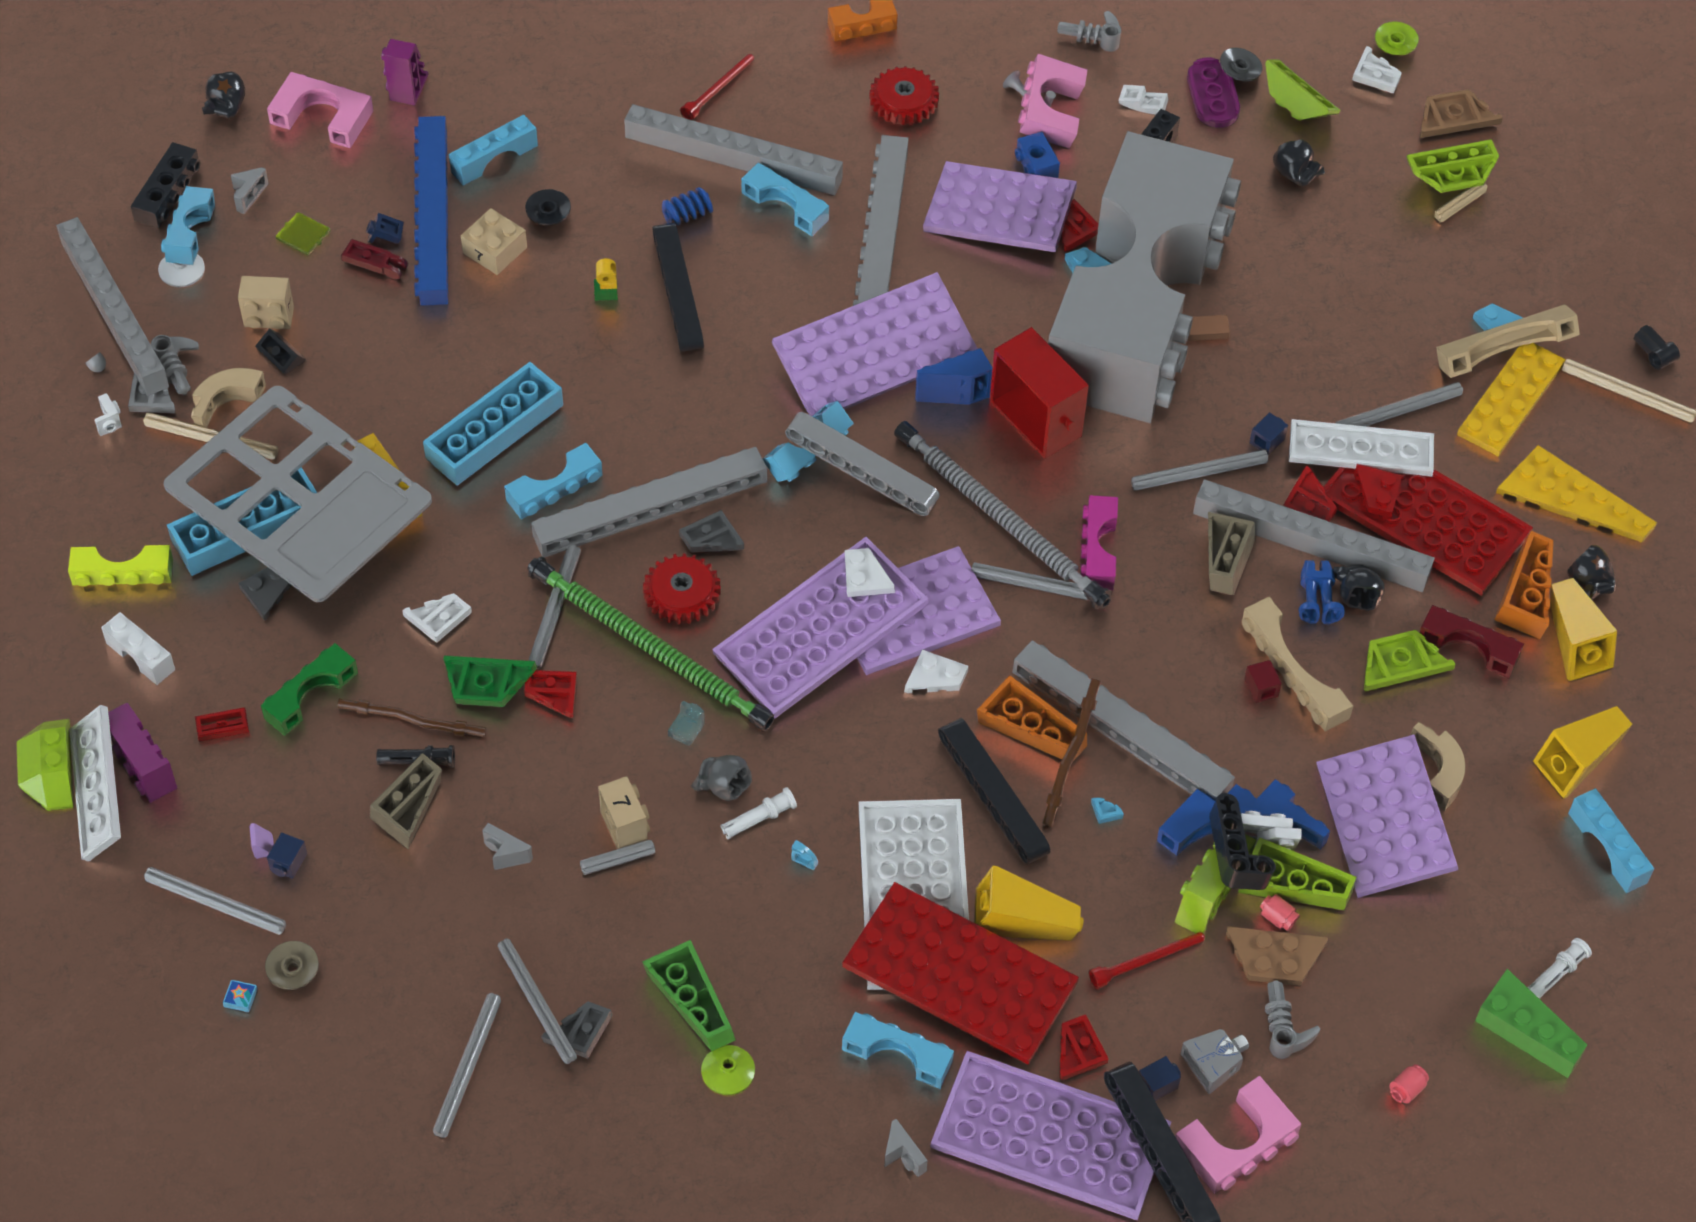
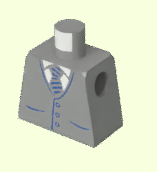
M1219 1029L1183 1042L1181 1056L1207 1093L1210 1094L1240 1070L1243 1062L1241 1052L1249 1049V1043L1242 1034L1230 1039L1224 1030Z

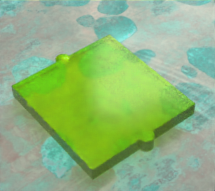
M297 212L289 222L285 223V226L275 237L290 247L309 255L317 245L322 244L321 241L331 230L329 227Z

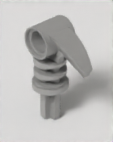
M1110 11L1104 12L1106 24L1102 27L1097 24L1096 28H1093V23L1085 26V21L1083 20L1080 21L1079 25L1059 22L1058 33L1076 36L1077 42H1082L1083 38L1087 39V43H1090L1091 39L1094 40V44L1100 41L1101 48L1108 52L1116 51L1120 46L1121 27L1117 18Z
M167 335L154 337L151 341V346L165 369L168 383L174 385L178 394L186 395L191 390V387L186 379L187 369L182 365L177 353L179 351L199 350L198 342L184 337H169Z
M1275 980L1267 985L1269 1003L1265 1005V1012L1269 1015V1030L1273 1033L1269 1049L1276 1058L1285 1059L1291 1056L1292 1053L1298 1052L1311 1044L1320 1033V1028L1315 1026L1302 1033H1296L1293 1030L1292 1016L1290 1014L1292 1010L1291 1003L1285 1001L1283 983ZM1277 1040H1285L1288 1044H1280Z

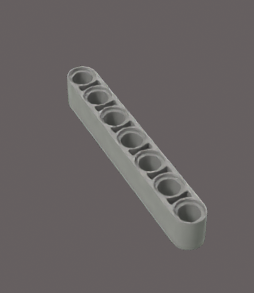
M798 412L785 431L787 438L793 443L918 515L927 516L940 496L938 490L932 485L807 413Z

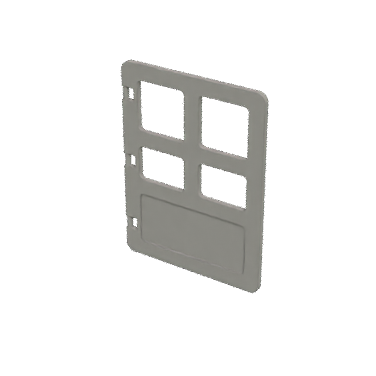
M282 386L270 388L164 480V488L170 495L314 602H323L329 598L432 503L430 492L416 482L411 481L401 471L362 443L354 440L348 433L309 405L304 404ZM295 404L298 407H300L301 410L296 413L289 407ZM274 408H279L312 432L305 441L278 464L271 463L239 439ZM347 442L355 447L351 452L343 447ZM327 445L333 447L352 461L345 470L318 493H312L291 477ZM226 452L260 476L261 479L227 509L222 510L187 485V483L220 454ZM401 481L409 486L406 491L397 486ZM276 490L282 492L301 506L293 516L266 539H260L239 523L241 519Z

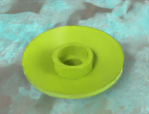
M1402 22L1384 23L1375 33V41L1378 47L1392 55L1411 53L1416 49L1419 41L1418 34L1414 28Z
M724 1045L710 1051L706 1055L701 1068L702 1078L705 1084L718 1094H738L752 1083L755 1075V1064L750 1054L744 1049L734 1045ZM730 1063L733 1066L727 1069L723 1065Z

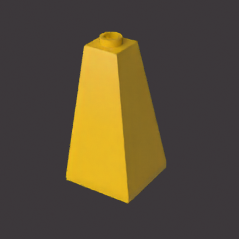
M1574 578L1551 584L1550 607L1567 679L1572 681L1614 668L1617 639L1615 627Z
M1618 706L1554 729L1533 762L1563 799L1567 798L1616 747L1633 724Z
M993 865L975 889L974 923L1001 937L1071 941L1083 928L1084 920L1081 917V906L998 866Z

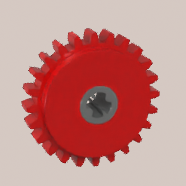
M904 66V68L895 67L893 70L887 69L885 74L881 72L880 78L875 77L874 83H871V90L869 92L870 106H873L874 112L878 111V117H885L886 122L890 120L893 124L914 125V122L917 121L921 123L923 118L929 119V113H935V108H938L939 87L935 86V79L930 80V74L925 75L923 70L918 71L915 67L907 68V66Z
M683 553L682 556L677 557L676 554H673V558L670 559L665 556L664 562L656 561V569L650 567L649 574H645V582H643L644 600H646V606L652 608L653 614L659 612V619L666 617L668 618V623L676 620L678 624H681L682 621H687L688 624H691L692 619L700 621L702 614L707 617L709 615L708 609L715 610V603H719V595H721L720 578H717V570L712 571L711 563L705 565V559L697 560L696 555L687 557L686 553Z

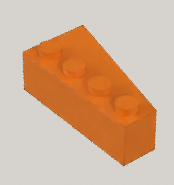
M1530 531L1521 546L1494 620L1540 640L1549 626V589L1552 579L1550 578V570L1552 568L1554 540Z
M1011 675L977 709L978 723L1060 759H1063L1077 728L1075 723ZM1087 732L1074 760L1087 747Z

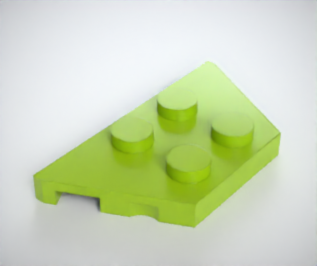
M1417 630L1371 640L1368 645L1364 690L1366 692L1454 670L1456 664L1452 659L1447 660L1438 653L1439 648L1433 643L1426 641L1425 637Z

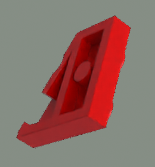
M1075 199L1071 202L1061 234L1065 252L1072 250L1098 234L1099 223Z
M1357 464L1355 474L1360 480V490L1365 497L1367 512L1391 518L1402 475Z
M1307 465L1283 504L1284 507L1328 522L1332 520L1338 510Z
M536 670L525 682V697L569 718H573L577 672Z
M1086 1014L1062 1023L1060 1044L1061 1081L1108 1064L1109 1058Z

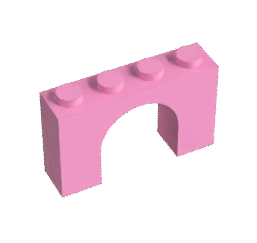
M1037 54L1034 62L1030 61L1027 68V74L1030 75L1027 77L1024 85V90L1027 92L1024 94L1021 106L1024 109L1021 110L1018 118V123H1021L1019 133L1031 135L1043 132L1048 142L1070 149L1077 136L1079 118L1053 110L1044 102L1041 93L1053 91L1078 100L1085 87L1087 69Z
M290 72L267 108L270 124L290 130L300 113L307 107L316 104L331 105L338 112L328 126L330 142L347 148L352 147L373 113L371 96L294 72Z
M1258 1076L1239 1089L1236 1098L1238 1105L1250 1117L1258 1129L1259 1139L1255 1144L1241 1150L1226 1148L1210 1135L1198 1119L1188 1124L1175 1135L1192 1168L1214 1194L1221 1189L1224 1191L1235 1184L1236 1178L1242 1174L1245 1176L1249 1175L1257 1168L1259 1162L1264 1159L1269 1161L1278 1153L1279 1148L1284 1145L1288 1147L1299 1138L1298 1134L1301 1123L1261 1076Z

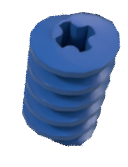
M697 187L695 191L689 190L686 195L682 193L679 194L678 198L675 196L671 197L670 201L663 200L662 212L666 222L672 223L674 221L677 226L681 224L680 218H683L686 223L689 222L688 215H691L693 219H697V211L701 216H705V208H707L709 213H713L710 197L701 187Z

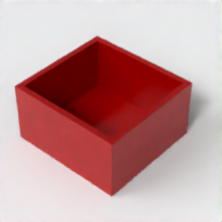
M1032 327L995 348L990 402L1044 459L1081 438L1089 385Z

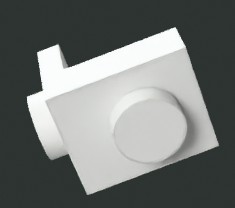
M107 393L98 397L104 414L95 419L100 436L112 433L122 427L119 417L121 413L120 408L115 400H110Z

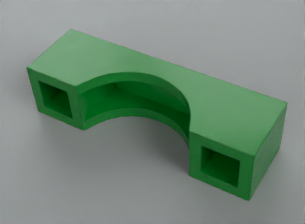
M336 643L324 649L312 663L306 664L300 673L293 679L287 680L281 689L264 700L261 705L264 719L285 736L303 721L300 704L305 695L311 690L322 686L342 688L358 674L356 660Z

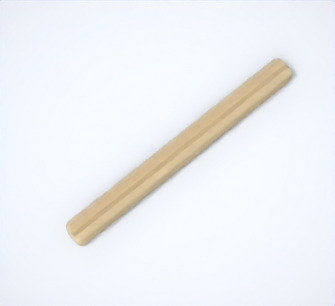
M1566 359L1562 370L1566 373L1689 423H1692L1695 419L1696 410L1574 360Z
M146 413L143 420L144 425L147 427L204 442L210 441L220 432L153 413ZM244 437L239 438L263 457L276 459L279 452L277 446Z

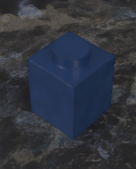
M1269 412L1252 428L1249 443L1259 450H1266L1269 455L1285 440L1288 424Z
M281 832L267 856L270 870L277 876H287L293 879L307 855L305 841Z
M1167 1056L1139 1070L1155 1101L1177 1090L1179 1087L1181 1072L1175 1063L1169 1061Z

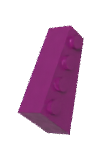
M125 703L109 711L111 741L114 744L112 745V751L117 759L122 758L125 763L122 765L128 777L134 776L136 780L134 785L140 796L145 795L151 803L178 789L170 762L166 757H163L157 744L154 745L147 729L143 730L141 721L130 705Z

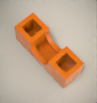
M870 0L869 12L866 14L854 13L849 4L828 8V26L834 41L897 29L898 14L892 0Z

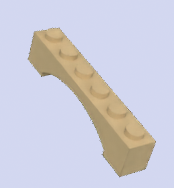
M1564 304L1438 346L1436 349L1439 367L1450 378L1471 372L1472 367L1482 360L1507 349L1543 341L1560 342L1580 335L1577 314Z
M1267 597L1246 607L1242 619L1243 628L1246 632L1251 633L1256 640L1258 648L1267 654L1273 667L1282 674L1286 685L1292 687L1297 694L1299 702L1310 711L1314 722L1318 725L1320 724L1323 730L1327 731L1349 720L1353 705L1340 688L1333 689L1316 680L1298 664L1289 652L1280 630L1283 614L1273 600Z

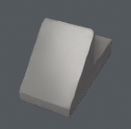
M256 168L231 175L233 189L236 190L234 193L236 211L245 214L269 184L265 168Z
M487 823L482 830L485 845L496 852L492 858L495 870L532 861V847L529 844Z
M895 1119L891 1123L884 1167L901 1157L908 1171L913 1170L916 1176L919 1177L927 1172L928 1160L899 1121Z

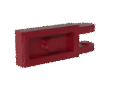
M354 239L350 240L341 254V260L385 274L388 278H393L394 280H399L402 276L399 268L406 269L409 264L406 259L392 254L390 251Z

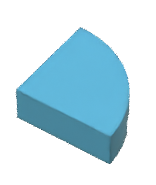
M1092 798L1091 804L1099 824L1123 819L1124 813L1117 804L1114 805L1104 798Z
M795 840L792 845L791 859L811 870H815L818 865L816 855L803 843Z

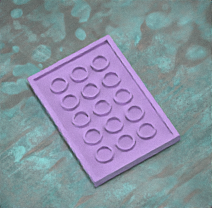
M946 161L923 224V232L1056 252L1077 188V181Z
M959 546L898 568L928 598L929 604L858 656L857 659L865 674L869 675L920 656L922 650L931 652L1001 625L998 614L975 573L971 571L972 568Z
M1414 734L1316 762L1350 874L1357 877L1354 888L1358 898L1458 870V865Z

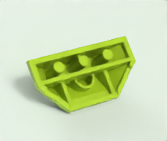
M1279 59L1266 61L1269 94L1276 99L1275 102L1279 106L1287 108L1293 118L1302 121L1340 113L1341 110L1328 101Z
M1492 139L1408 154L1406 158L1414 175L1440 193L1484 185L1499 159V154Z
M69 719L43 722L17 741L18 786L47 811L74 808Z

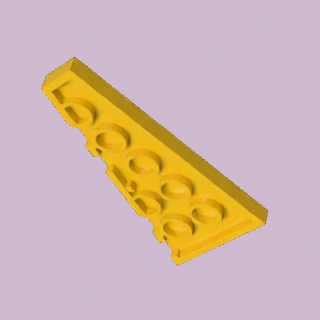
M1539 445L1535 447L1496 490V494L1502 496L1508 494L1517 497V501L1523 503L1529 501L1538 504L1541 509L1576 521L1579 518L1590 522L1589 525L1597 528L1600 525L1612 529L1615 534L1641 543L1655 529L1657 524L1656 521Z

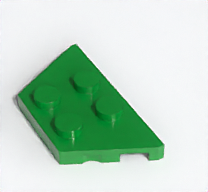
M446 655L443 658L456 704L504 707L537 670L535 661Z

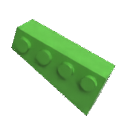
M691 940L642 961L648 977L711 1051L736 1040L732 1027Z
M1506 969L1482 1004L1475 1020L1569 1078L1579 1063L1587 1047V1044L1508 969Z

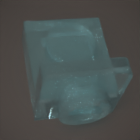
M682 701L680 713L668 729V736L690 746L705 724L704 710L697 704Z

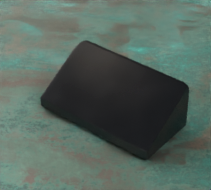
M270 328L255 346L283 374H287L306 360L287 340Z

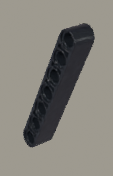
M676 223L652 226L654 243L680 352L704 349L702 330Z
M959 718L938 728L941 742L1022 861L1028 865L1050 854L1051 849L1047 839L965 720Z
M1128 1061L1104 1073L1105 1084L1181 1221L1221 1222L1217 1210L1135 1065Z

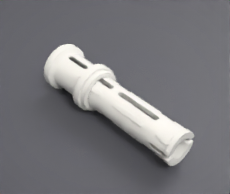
M785 787L782 790L783 792L772 798H764L761 805L721 824L724 835L727 834L726 838L730 839L769 817L776 819L781 812L789 808H797L792 792L788 787Z
M1574 938L1571 941V946L1566 951L1558 953L1556 961L1527 988L1540 999L1565 974L1574 972L1577 969V965L1584 958H1589L1592 955L1591 948L1582 939Z

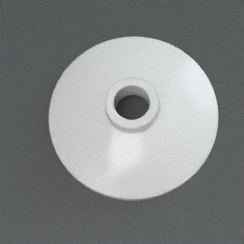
M198 254L193 265L166 262L164 257L158 267L161 280L172 287L193 285L201 279L205 271L204 261Z

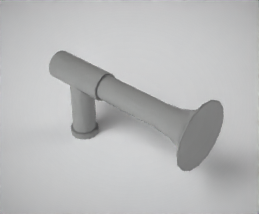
M1017 70L1005 79L1003 88L1011 87L1024 96L1027 91L1024 90V85L1019 79L1020 71ZM1053 91L1046 92L1044 102L1049 107L1056 94Z

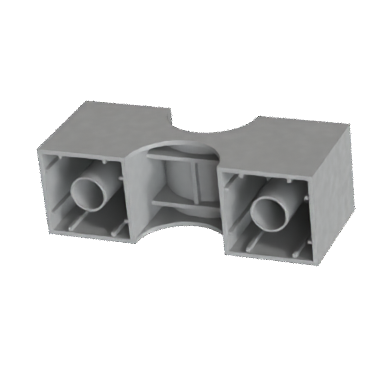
M1127 131L1102 196L1095 249L1097 255L1111 264L1101 267H1082L1076 265L1048 340V344L1089 385L1086 406L1151 423L1157 406L1169 408L1176 381H1173L1176 372L1181 373L1188 351V346L1179 343L1186 344L1193 317L1182 314L1185 294L1174 291L1168 285L1178 283L1200 285L1206 268L1218 269L1224 243L1216 242V239L1222 241L1224 236L1229 237L1236 210L1225 208V206H1235L1241 186V180L1231 178L1233 158Z

